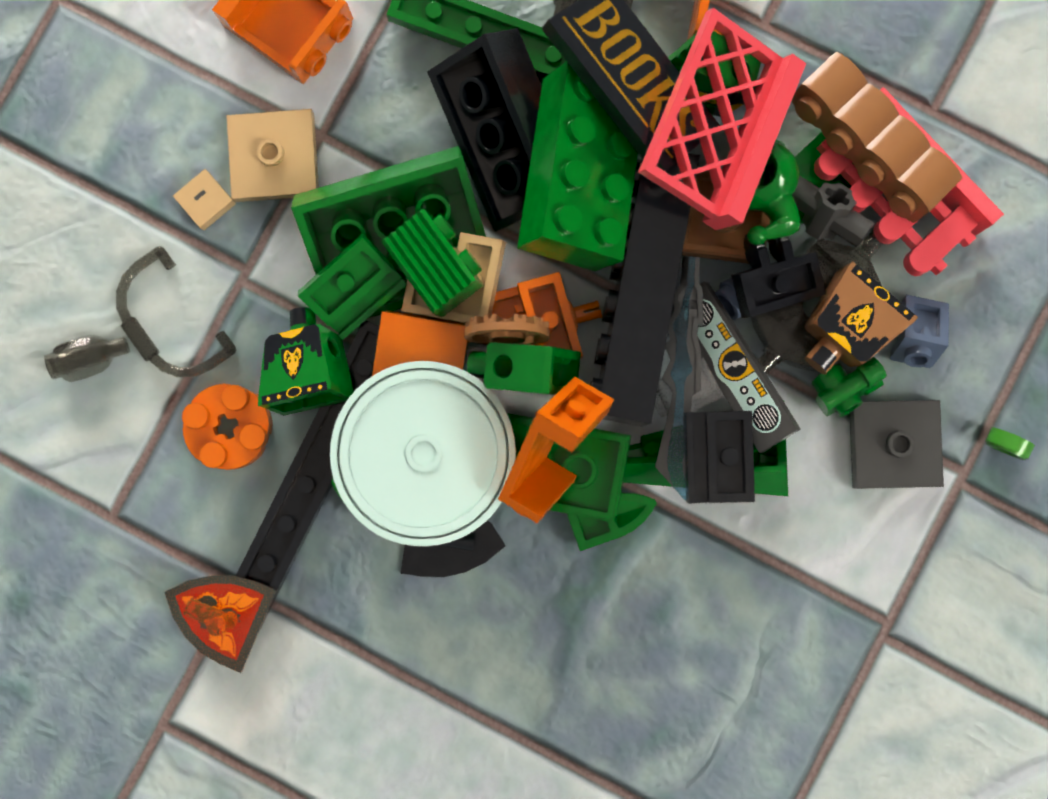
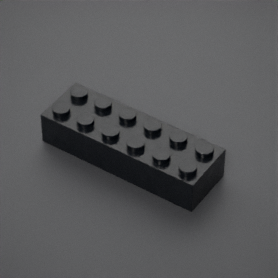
M688 153L692 170L698 168L700 155ZM642 158L641 160L637 159L624 259L620 263L611 265L609 280L617 282L615 290L609 289L603 308L601 322L609 323L607 334L601 333L596 346L594 364L601 365L599 378L593 377L592 381H590L592 387L615 399L603 420L641 427L652 423L691 207L638 173L643 161ZM677 163L665 171L671 176L681 174Z

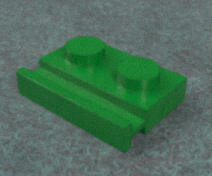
M362 234L299 289L297 296L344 340L405 287L407 279L400 275L393 267V264Z

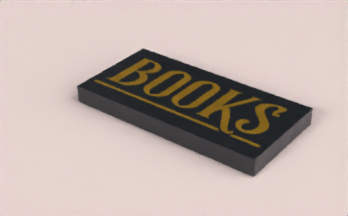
M578 0L548 19L541 29L640 157L644 159L680 72L624 0ZM702 102L709 129L720 126ZM690 107L680 109L677 120L682 137L697 133ZM699 139L684 143L687 154L700 144ZM673 147L663 149L656 165L663 171H667L677 163Z

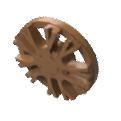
M487 314L484 317L475 316L469 318V322H465L464 338L467 341L488 345L489 342L534 345L550 339L549 322H544L541 317H527L524 314H514L509 319H503L497 314Z

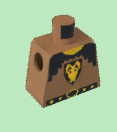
M851 262L841 267L835 273L825 290L826 295L820 298L804 328L818 340V343L806 355L805 360L822 374H827L839 359L849 367L862 365L913 324L918 317L856 263Z

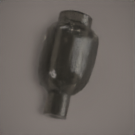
M87 335L59 343L53 349V353L44 355V360L52 379L62 377L65 381L74 382L103 372L110 366L114 357L130 353V348L125 336L107 341L101 336Z

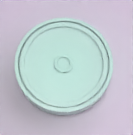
M414 361L386 368L366 380L353 392L342 407L332 432L330 444V463L333 480L340 497L349 511L359 522L377 535L393 542L411 546H434L449 543L470 534L484 524L502 503L498 498L516 460L513 428L503 405L490 389L485 388L483 382L472 374L458 367L434 361Z

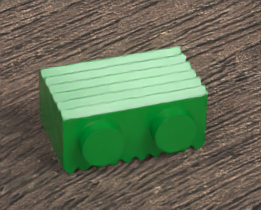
M421 209L416 215L411 216L410 220L397 227L396 231L383 238L382 244L431 312L442 318L484 286L477 276L482 271V268L467 249L460 253L451 239L457 234L442 214L434 217L425 209Z

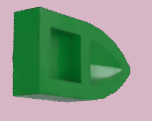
M621 493L616 523L567 514L579 550L583 551L618 539L634 531L652 513L657 504L655 499L635 493Z

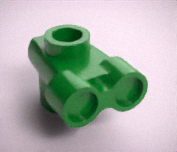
M875 357L857 366V369L850 374H847L841 364L834 365L827 374L821 373L812 381L811 384L818 393L816 403L826 417L834 412H837L840 417L851 413L863 403L860 399L861 396H867L884 385L883 379L887 377V374Z

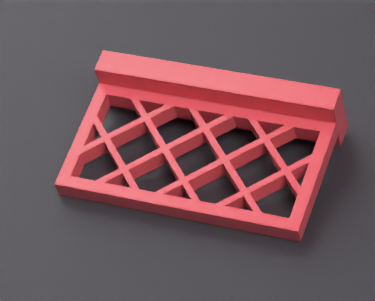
M715 8L708 10L703 17L638 173L704 214L702 222L714 230L742 224L806 63L794 54L782 58ZM714 29L725 36L729 50L728 54L716 57L710 38ZM752 55L764 64L759 80L751 82L744 56ZM732 60L739 85L726 89L718 63ZM706 67L713 93L699 97L694 75L697 69ZM741 91L746 112L743 119L735 121L728 95ZM715 99L723 125L709 129L702 102ZM690 107L697 133L682 137L677 116L680 109ZM725 131L730 151L727 159L719 161L711 135ZM699 139L707 165L692 170L684 143ZM673 147L681 174L671 176L656 166L663 149ZM709 171L714 187L710 200L700 195L694 177L695 174Z

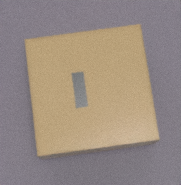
M206 169L201 171L173 195L175 200L203 231L236 205L228 193Z

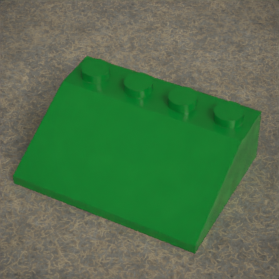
M459 146L296 194L293 197L291 206L315 274H318L360 235L364 234L393 264V267L400 275H403L408 280L382 244V240L388 237L391 232L396 231L397 227L402 226L405 221L410 220L411 216L416 215L421 209H425L434 217L439 214L443 215L457 234L451 239L456 247L458 246L460 232L486 237ZM406 286L369 318L381 315L382 311L401 309Z

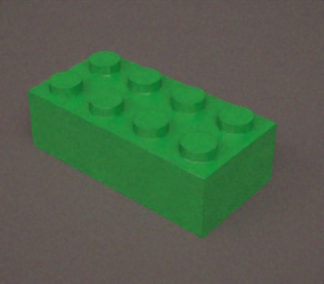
M567 61L543 78L517 249L592 271H598L620 263L624 259L638 153Z

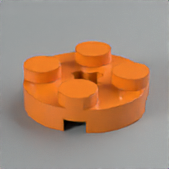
M224 383L210 386L198 393L182 412V429L185 443L191 454L209 468L234 470L252 464L265 451L266 448L264 447L268 442L269 434L272 433L273 422L270 410L258 406V395L239 385ZM223 416H226L229 420L236 419L238 421V426L233 428L234 436L230 439L226 434H219L218 426L221 425L220 419Z

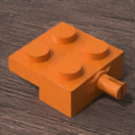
M560 272L517 283L516 287L496 292L492 314H497L503 319H509L514 314L543 318L544 322H549L550 339L534 345L581 352L580 360L583 358V353L577 335L578 324L602 318L598 300L576 307L572 306L571 302L567 299Z

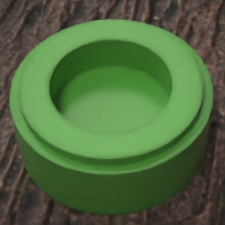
M991 427L985 440L988 446L1024 461L1029 459L1035 447L1030 441L995 427Z

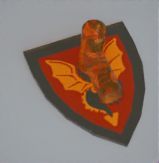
M211 575L188 580L166 591L165 595L172 617L185 638L203 655L225 667L242 673L274 598L276 589L239 576Z

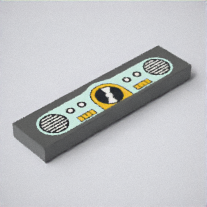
M703 281L700 285L703 290L704 326H698L697 332L701 348V359L733 411H752L753 443L758 452L763 453L801 430L711 285ZM692 290L684 295L681 312L677 317L685 333L687 330L689 299Z

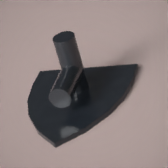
M487 520L470 534L449 543L434 546L405 545L401 574L420 577H447L465 573L487 562L506 545L494 526Z

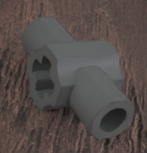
M799 176L797 188L792 196L797 209L804 213L801 221L805 224V232L817 240H833L838 235L858 248L875 223L853 209L857 202L853 199L852 190L841 183H824L819 188L802 176Z

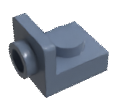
M906 294L901 303L918 318L899 334L898 341L890 351V359L906 363L911 367L931 368L949 346V303Z

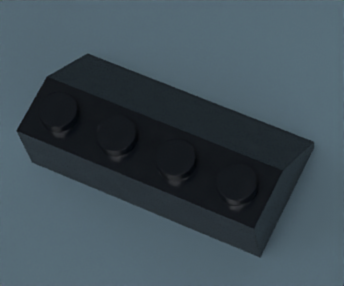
M515 28L483 34L427 71L494 232L516 224L522 219L542 89L519 29Z

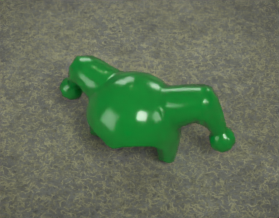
M776 140L748 208V211L763 212L771 220L767 227L754 226L748 230L747 238L753 245L763 244L767 239L787 237L800 230V216L792 196L798 185L799 168L792 152L779 140Z

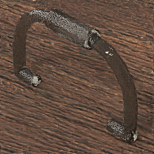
M158 246L135 261L120 279L116 289V310L122 321L120 327L143 359L150 361L161 372L178 378L197 377L214 369L236 353V347L225 331H221L215 336L224 349L196 366L178 367L167 363L158 355L160 351L137 319L131 317L127 308V292L130 284L143 269L158 259L167 270L172 269L176 265L165 248Z

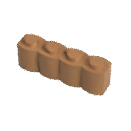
M835 52L795 91L791 102L795 107L797 115L803 121L821 129L828 146L835 153L852 160L861 180L882 191L889 202L890 208L898 216L915 223L929 213L963 179L955 164L942 152L931 147L923 132L910 120L899 115L892 101L878 88L869 84L860 69L841 53Z

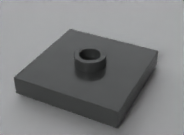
M940 400L863 402L850 413L853 489L944 487Z

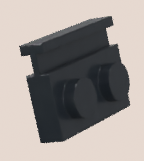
M752 411L685 412L686 502H755Z

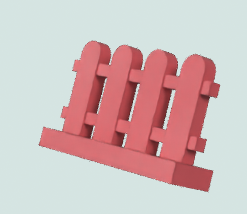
M883 87L880 91L892 101L899 115L914 123L926 136L931 147L946 155L955 164L963 177L930 211L940 223L922 238L912 228L915 223L895 214L890 208L889 202L882 196L883 192L863 182L858 175L857 169L852 164V160L835 153L828 146L826 139L816 148L822 155L815 161L814 171L820 179L825 181L833 180L841 174L851 185L849 189L852 190L853 199L857 202L853 209L857 212H862L869 206L874 209L881 217L873 229L874 236L879 242L891 244L901 238L911 251L904 257L903 264L909 274L921 276L931 270L937 275L948 266L943 261V258L958 243L963 247L968 246L976 239L975 236L992 226L1004 213Z

